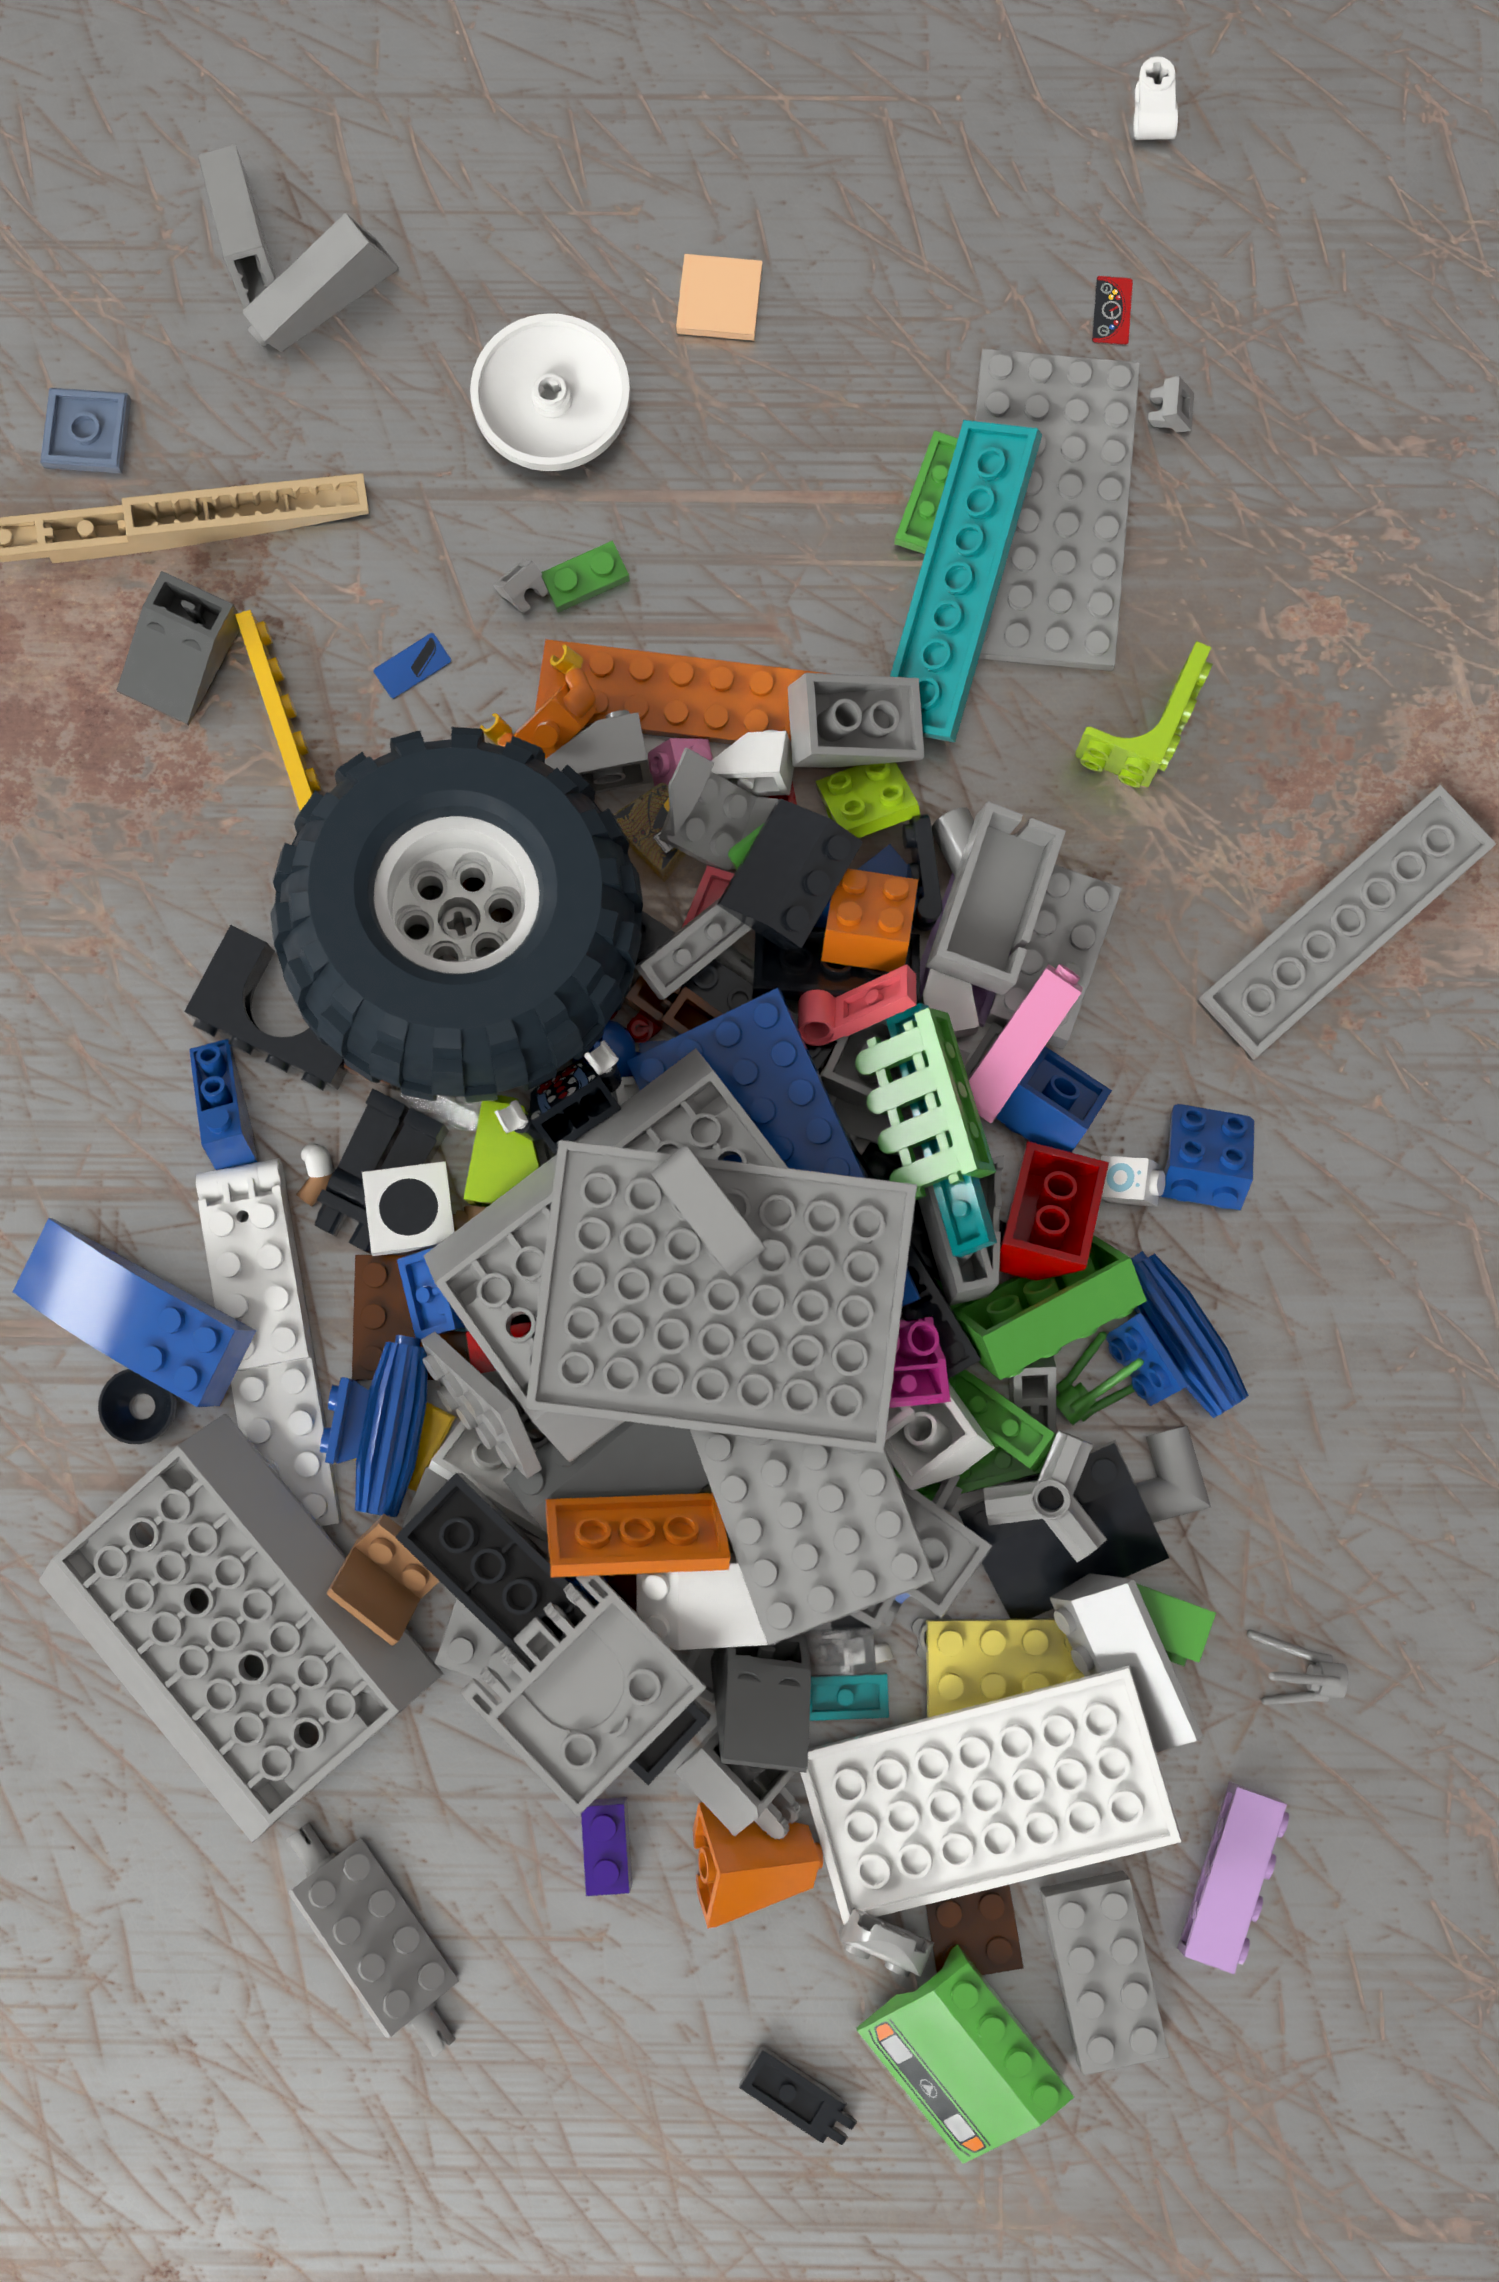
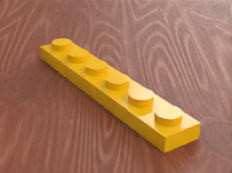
M247 610L235 614L301 811L314 791L322 790L315 769L313 767L307 769L303 755L309 754L308 746L302 731L295 732L291 718L297 717L296 710L289 693L282 694L279 682L285 680L277 657L270 658L267 645L273 644L268 627L264 620L258 622L252 611Z

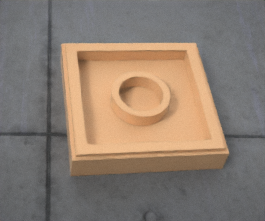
M684 254L676 323L677 334L755 341L762 261Z

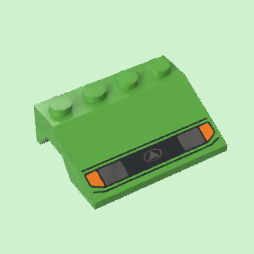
M958 1944L951 1949L942 1970L915 1992L895 1995L856 2027L857 2032L963 2164L1041 2126L1074 2098L1062 2075Z

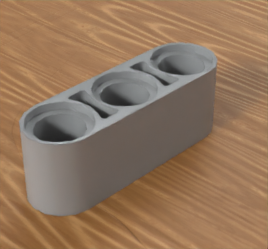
M687 1145L650 1172L730 1277L766 1250V1247Z

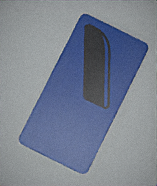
M430 633L385 661L373 671L389 696L394 699L451 662V658L435 634Z

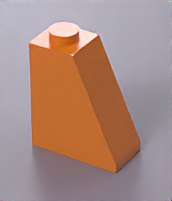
M703 1802L698 1803L693 1826L694 1848L699 1849L698 1865L700 1874H696V1886L707 1928L718 1927L814 1887L818 1869L823 1867V1852L820 1844L814 1842L809 1825L797 1822L789 1823L790 1830L785 1837L775 1840L753 1821L739 1834L734 1836Z

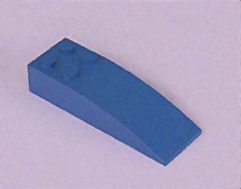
M48 1218L13 1290V1293L82 1341L196 1407L220 1406L256 1333V1330L53 1218Z

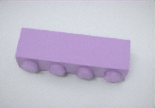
M1229 1781L1177 1948L1184 1957L1235 1974L1237 1964L1242 1965L1245 1962L1250 1947V1940L1246 1938L1250 1922L1258 1920L1263 1905V1897L1259 1896L1263 1880H1269L1274 1871L1276 1855L1272 1854L1276 1838L1283 1837L1289 1821V1813L1285 1812L1287 1804L1278 1798Z

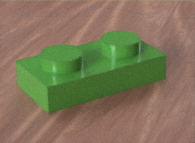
M613 540L541 572V577L558 613L630 581L627 569Z

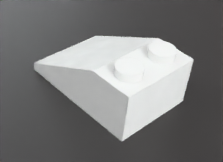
M730 1553L729 1570L637 1574V1614L670 1649L689 1650L768 1645L735 1553Z

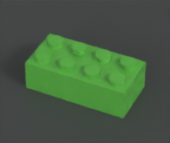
M1093 1235L1085 1270L1037 1281L1015 1276L996 1286L987 1298L966 1302L954 1308L953 1311L981 1357L978 1363L999 1380H1002L1003 1378H1010L1020 1374L1027 1365L1040 1358L1054 1356L1063 1346L1078 1338L1091 1336L1098 1330V1327L1105 1323L1128 1316L1134 1311L1135 1307L1147 1300L1131 1258Z

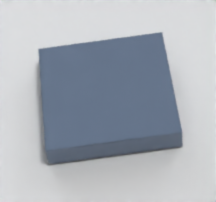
M49 388L40 460L43 467L122 474L131 398L128 393Z

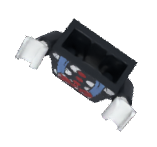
M603 1040L598 1048L584 1055L592 1067H589L582 1060L576 1061L562 1071L557 1072L556 1077L534 1088L530 1093V1108L527 1113H524L518 1100L512 1101L510 1106L502 1110L495 1111L505 1133L515 1131L533 1141L543 1138L552 1152L556 1153L559 1140L574 1141L620 1111L622 1108L611 1093L616 1091L622 1082V1077L616 1064L619 1061L618 1057Z

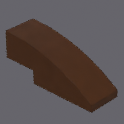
M641 974L628 990L624 1003L674 1037L723 1014L686 986L684 988L680 986L665 999H658Z

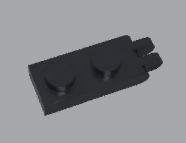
M764 2046L760 2049L739 2084L741 2090L821 2143H824L826 2138L829 2137L838 2144L843 2145L848 2136L834 2126L835 2123L838 2121L850 2130H853L857 2123L854 2117L844 2111L847 2103L842 2098Z

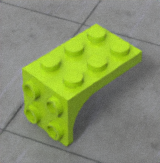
M1198 641L1195 642L1158 725L1148 733L1133 738H1120L1093 727H1086L1075 752V756L1081 759V764L1094 771L1101 772L1104 769L1114 773L1126 785L1132 787H1140L1142 785L1148 788L1157 770L1165 771L1181 739L1180 735L1197 702L1196 698L1213 664L1206 661L1211 647Z

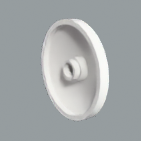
M554 313L538 314L520 319L509 324L493 336L481 351L475 363L470 386L473 412L477 424L488 443L511 462L539 471L572 469L593 460L603 453L621 432L628 416L631 397L627 367L614 342L603 331L585 320L570 315Z

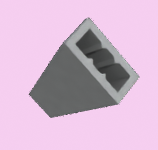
M236 144L199 154L198 158L222 254L245 309L276 279V275L247 174Z
M344 213L242 311L251 323L247 329L263 347L270 344L280 352H283L389 277L399 267L373 235L348 214Z

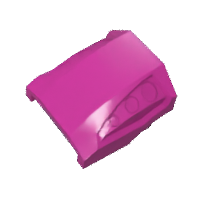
M933 1317L909 1321L900 1320L889 1408L951 1402L946 1358L939 1345V1334L934 1326Z

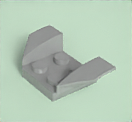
M685 748L675 773L668 784L670 808L659 840L709 866L724 871L735 869L728 856L729 850L766 822L779 799L754 796L711 771L714 765L712 761L689 748Z

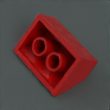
M1027 1141L1000 1245L999 1271L1037 1281L1085 1270L1109 1162Z

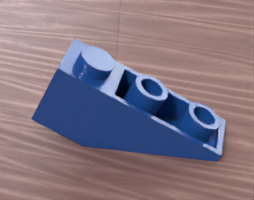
M229 1038L189 1049L201 1145L215 1170L257 1162L253 1129L232 1046L228 1044Z

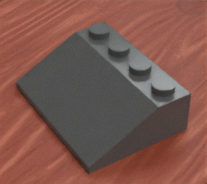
M624 1421L572 1462H568L550 1441H547L535 1452L542 1470L527 1479L516 1468L503 1479L528 1513L546 1532V1499L699 1494L709 1485L690 1429Z

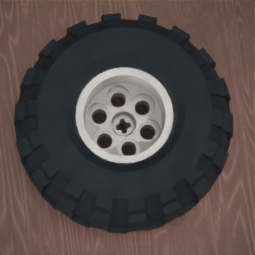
M451 727L452 734L450 740L424 742L421 730L390 738L391 752L375 760L370 756L366 757L363 751L336 770L334 776L337 786L330 792H326L324 796L315 790L294 822L297 833L292 845L284 843L273 878V885L276 891L275 903L270 913L273 944L288 990L291 992L304 1021L322 1044L332 1047L343 1057L346 1066L371 1082L380 1083L383 1080L400 1087L402 1095L433 1102L437 1100V1095L465 1097L466 1103L497 1100L498 1092L522 1085L525 1090H530L556 1077L557 1069L570 1059L582 1058L603 1036L604 1027L612 1015L621 1009L633 980L642 937L643 898L640 876L630 861L628 854L629 842L615 816L609 808L603 812L594 802V789L568 764L562 771L558 768H551L545 764V753L541 747L512 736L510 743H506L505 747L485 742L483 729ZM471 877L479 878L484 882L483 888L475 892L467 891L461 885L466 879ZM431 885L437 886L443 891L440 897L435 900H427L420 896L422 889ZM498 908H506L513 913V917L505 923L494 921L490 915ZM463 923L466 934L458 936L455 924ZM415 924L424 925L429 929L428 934L422 939L409 938L406 932ZM484 947L497 949L484 957H477L479 950ZM443 955H451L458 962L443 961L438 958Z

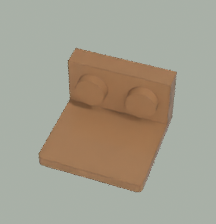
M383 1514L355 1541L330 1585L327 1595L370 1628L375 1634L394 1646L401 1639L421 1598L440 1581L395 1538L403 1528Z

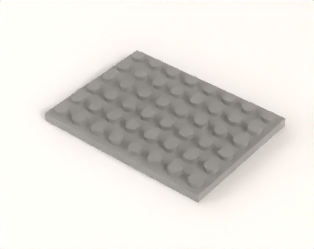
M559 1140L525 1409L884 1453L917 1189L916 1184L696 1157L766 1247L764 1252L730 1277L650 1173L674 1154Z

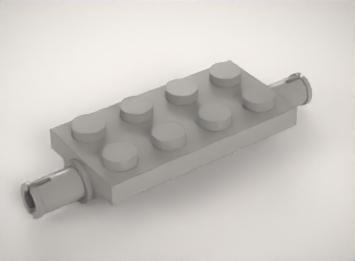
M308 1822L286 1839L308 1870L305 1873L307 1878L288 1891V1894L385 2038L392 2037L406 2024L407 2026L412 2024L431 2051V2055L433 2057L446 2049L447 2044H452L456 2038L450 2033L433 2007L436 2005L435 2001L457 1984L459 1980L363 1839L359 1838L337 1855L334 1853L329 1855Z

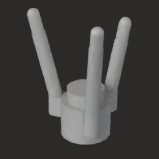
M1253 1630L1247 1631V1637L1315 1662V1665L1310 1664L1308 1666L1306 1674L1288 1672L1269 1673L1270 1680L1306 1684L1307 1689L1311 1690L1310 1692L1266 1696L1262 1698V1704L1273 1705L1308 1701L1328 1703L1330 1697H1345L1348 1688V1669L1345 1664L1333 1663L1332 1655L1316 1653Z

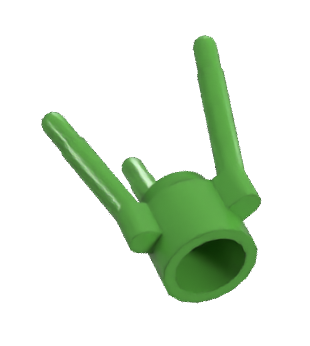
M1104 1331L1097 1335L1068 1375L1056 1385V1389L1059 1391V1394L1056 1396V1406L1072 1425L1076 1424L1079 1420L1086 1421L1094 1413L1135 1392L1132 1384L1099 1401L1095 1400L1144 1364L1141 1358L1125 1366L1090 1392L1081 1382L1075 1387L1072 1385L1106 1339L1107 1333Z

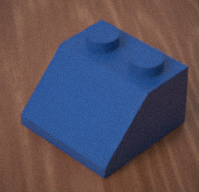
M1044 1046L995 1118L1004 1123L1012 1132L1019 1133L1033 1143L1072 1153L1112 1090Z

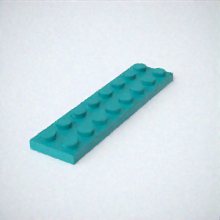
M963 420L890 677L919 678L923 737L949 742L956 741L1041 442L1042 434L1038 428Z

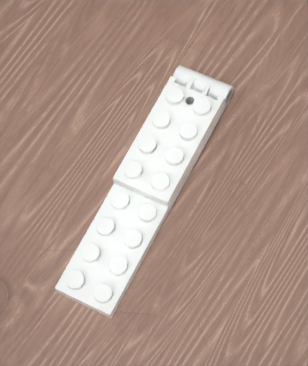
M277 1158L196 1174V1188L199 1197L198 1206L215 1308L256 1330L231 1382L238 1428L320 1526L342 1523L333 1464L325 1463L326 1453H320V1443L326 1422L285 1174L281 1160ZM245 1213H248V1220L246 1222H242V1216Z

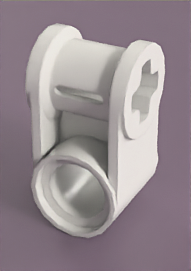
M1159 56L1151 57L1141 66L1139 81L1135 88L1134 138L1135 140L1175 139L1178 126L1175 69L1168 59Z

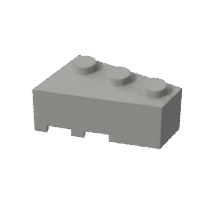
M1004 1155L992 1158L996 1173L979 1178L998 1243L964 1257H954L933 1185L924 1188L926 1196L918 1199L944 1295L950 1305L987 1298L999 1284L1001 1239L999 1222L1000 1208L1002 1207L1001 1175L1004 1168Z

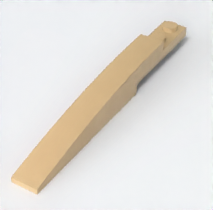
M363 473L126 497L121 498L122 505L0 517V562L50 557L52 563L113 557L283 531L369 514L364 476Z

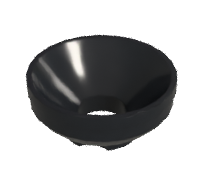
M130 1369L122 1370L115 1374L105 1384L98 1400V1413L104 1429L113 1438L127 1444H145L162 1436L173 1423L177 1410V1400L173 1393ZM142 1394H148L155 1402V1410L147 1419H139L132 1410L133 1401Z

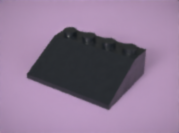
M1116 1440L1091 1450L1073 1494L1107 1538L1102 1545L1078 1563L1044 1519L988 1525L984 1498L962 1507L958 1511L964 1526L993 1546L982 1561V1565L1010 1619H1031L1054 1609L1049 1597L1089 1573L1125 1578L1170 1558ZM1040 1474L1032 1476L1021 1482L1036 1481L1038 1480ZM1047 1486L1039 1492V1501L1044 1508L1055 1510L1063 1504L1064 1496L1058 1488Z

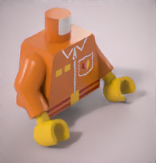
M563 645L564 654L562 658L559 659L552 655L550 663L565 674L566 683L514 734L512 733V727L497 713H493L492 716L496 719L495 723L488 729L483 725L480 726V729H483L484 735L493 744L504 747L507 742H511L512 736L541 747L545 753V759L568 743L597 711L593 706L595 694L584 671L581 669L583 663L581 655L568 646Z

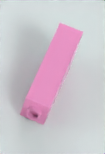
M1050 964L1047 965L968 1078L979 1116L989 1123L993 1122L1082 993L1083 987L1077 983L1080 977L1066 966L1059 964L1057 968H1054Z

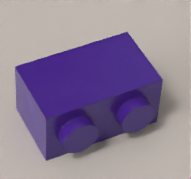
M627 1797L595 1799L581 1813L586 1896L630 1893L632 1887Z

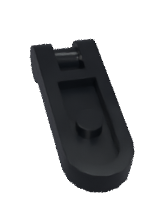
M921 814L919 816H912V819H909V824H903L902 838L904 848L911 849L912 863H908V878L918 879L916 893L918 905L913 913L912 923L920 931H929L934 927L942 912V900L931 821L928 814Z

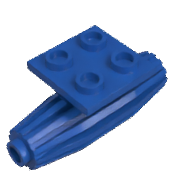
M1144 1251L1132 1257V1263L1147 1301L1135 1307L1134 1310L1137 1315L1109 1332L1106 1340L1109 1343L1108 1348L1112 1357L1124 1367L1138 1358L1143 1359L1144 1364L1130 1375L1133 1389L1137 1395L1146 1400L1149 1406H1152L1186 1388L1213 1418L1249 1396L1227 1346L1188 1288L1155 1253L1147 1257Z
M396 1335L395 1343L386 1342L369 1390L359 1384L357 1380L345 1377L340 1378L339 1385H332L328 1410L334 1411L332 1426L329 1428L324 1427L320 1443V1453H326L325 1463L341 1464L356 1458V1511L398 1517L416 1466L427 1405L428 1370L423 1362V1358L427 1357L425 1349L420 1347L421 1339Z

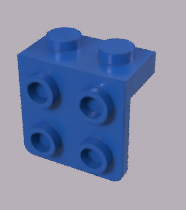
M1183 1104L1175 1105L1171 1112L1169 1158L1164 1170L1165 1189L1162 1196L1159 1197L1241 1211L1253 1181L1254 1120L1247 1115Z

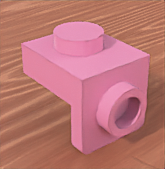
M669 738L649 751V770L652 774L655 789L657 790V788L662 786L665 787L660 788V790L668 788V784L675 773L685 748H689L710 761L713 760L709 740Z

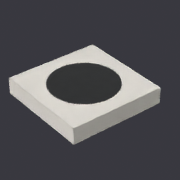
M446 1161L362 1172L372 1256L430 1249L455 1232Z

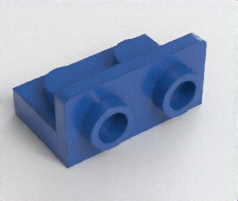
M433 1248L397 1259L415 1338L421 1340L433 1332L442 1335L466 1328L435 1284L424 1259V1255Z

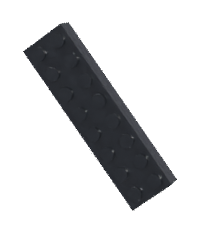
M455 1473L395 1536L505 1646L511 1648L527 1664L531 1671L537 1665L517 1645L514 1638L537 1616L562 1641L566 1634L550 1619L543 1609L550 1602L559 1606L576 1627L586 1617V1614L567 1598L563 1589L570 1582L590 1600L594 1607L598 1605L570 1577H551L549 1556L463 1473ZM695 1699L628 1767L649 1786L710 1720L711 1714Z

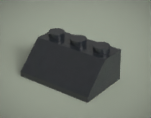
M779 799L717 905L782 950L802 948L863 841L832 819L786 800Z

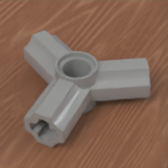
M1057 1430L1038 1480L983 1488L988 1525L1044 1519L1077 1563L1095 1551L1107 1538L1073 1496L1093 1444ZM1047 1486L1058 1488L1064 1496L1063 1504L1055 1510L1044 1508L1039 1501V1492Z

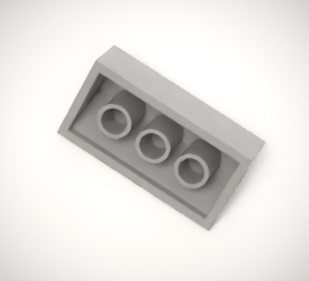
M1089 1573L1049 1597L1055 1609V1622L1060 1630L1066 1634L1072 1647V1660L1075 1666L1084 1674V1677L1130 1665L1156 1752L1192 1743L1203 1737L1134 1579Z

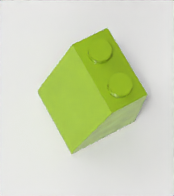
M497 1095V1100L482 1101L463 1198L471 1206L488 1207L540 1167L535 1141L529 1140L515 1131L505 1133L495 1114V1111L510 1106L512 1101L518 1100L519 1102L517 1098ZM520 1105L524 1113H527L525 1107Z

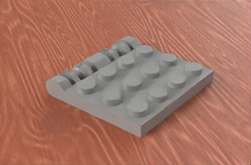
M601 1575L576 1576L578 1581L599 1602L596 1607L571 1582L563 1589L567 1598L586 1614V1617L576 1627L559 1606L550 1602L543 1609L550 1619L566 1634L562 1641L537 1616L514 1638L517 1645L537 1665L532 1671L511 1648L506 1646L500 1652L503 1662L522 1679L512 1691L494 1669L485 1666L479 1672L483 1680L502 1699L499 1704L493 1695L475 1678L460 1691L470 1705L577 1817L707 1687Z

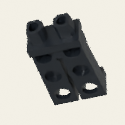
M373 1088L366 1101L367 1107L338 1167L328 1182L326 1191L322 1189L317 1198V1201L322 1206L318 1211L314 1224L323 1231L337 1236L346 1217L356 1221L359 1224L348 1243L371 1254L362 1172L430 1163L449 1132L443 1123L411 1107L409 1109L405 1104Z

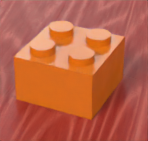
M848 868L831 896L821 961L887 972L904 966L911 934L918 879Z

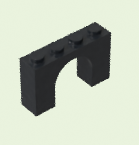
M230 925L184 1011L195 1020L192 1026L212 1037H215L218 1031L231 1037L228 1044L248 1055H251L254 1049L267 1055L265 1062L285 1073L288 1072L290 1067L304 1073L301 1080L323 1091L326 1085L338 1090L347 1073V1070L344 1068L345 1061L332 1047L322 1044L311 1028L294 1036L276 1037L262 1032L257 1026L252 1013V998L256 986L275 950L267 942Z

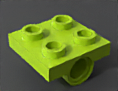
M896 762L857 765L815 781L828 818L835 821L857 838L912 819V816L921 815L919 804Z

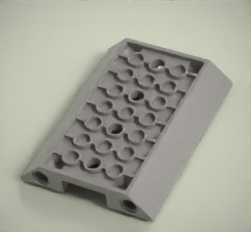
M696 1048L621 1105L622 1109L573 1141L675 1154L687 1145L692 1153L700 1158L723 1160L728 1155H738L742 1158V1163L788 1168ZM556 1154L426 1253L424 1259L435 1284L530 1419L567 1461L572 1462L624 1421L525 1409L557 1160ZM521 1314L528 1315L531 1319L529 1333L521 1338L513 1337L510 1331L512 1320Z
M223 1414L175 1447L51 1559L38 1580L252 1843L311 1792L319 1782L362 1744L380 1731L443 1675V1672L437 1665H434L433 1660L407 1629H405L401 1639L392 1646L327 1595V1591L344 1563L346 1556L227 1414ZM141 1522L148 1523L154 1530V1539L149 1546L141 1544L136 1537V1528ZM194 1588H200L208 1595L209 1604L205 1611L194 1609L190 1603V1594ZM248 1655H256L262 1660L264 1671L261 1677L255 1678L246 1672L244 1662ZM302 1722H311L318 1728L319 1739L316 1744H307L301 1739L299 1728Z

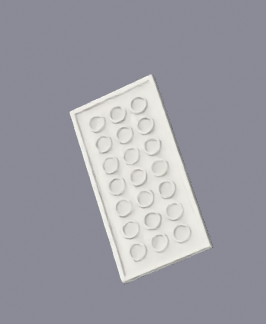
M1130 1665L809 1748L808 1769L806 1773L800 1772L844 1925L848 1923L853 1908L878 1917L1181 1842V1834Z

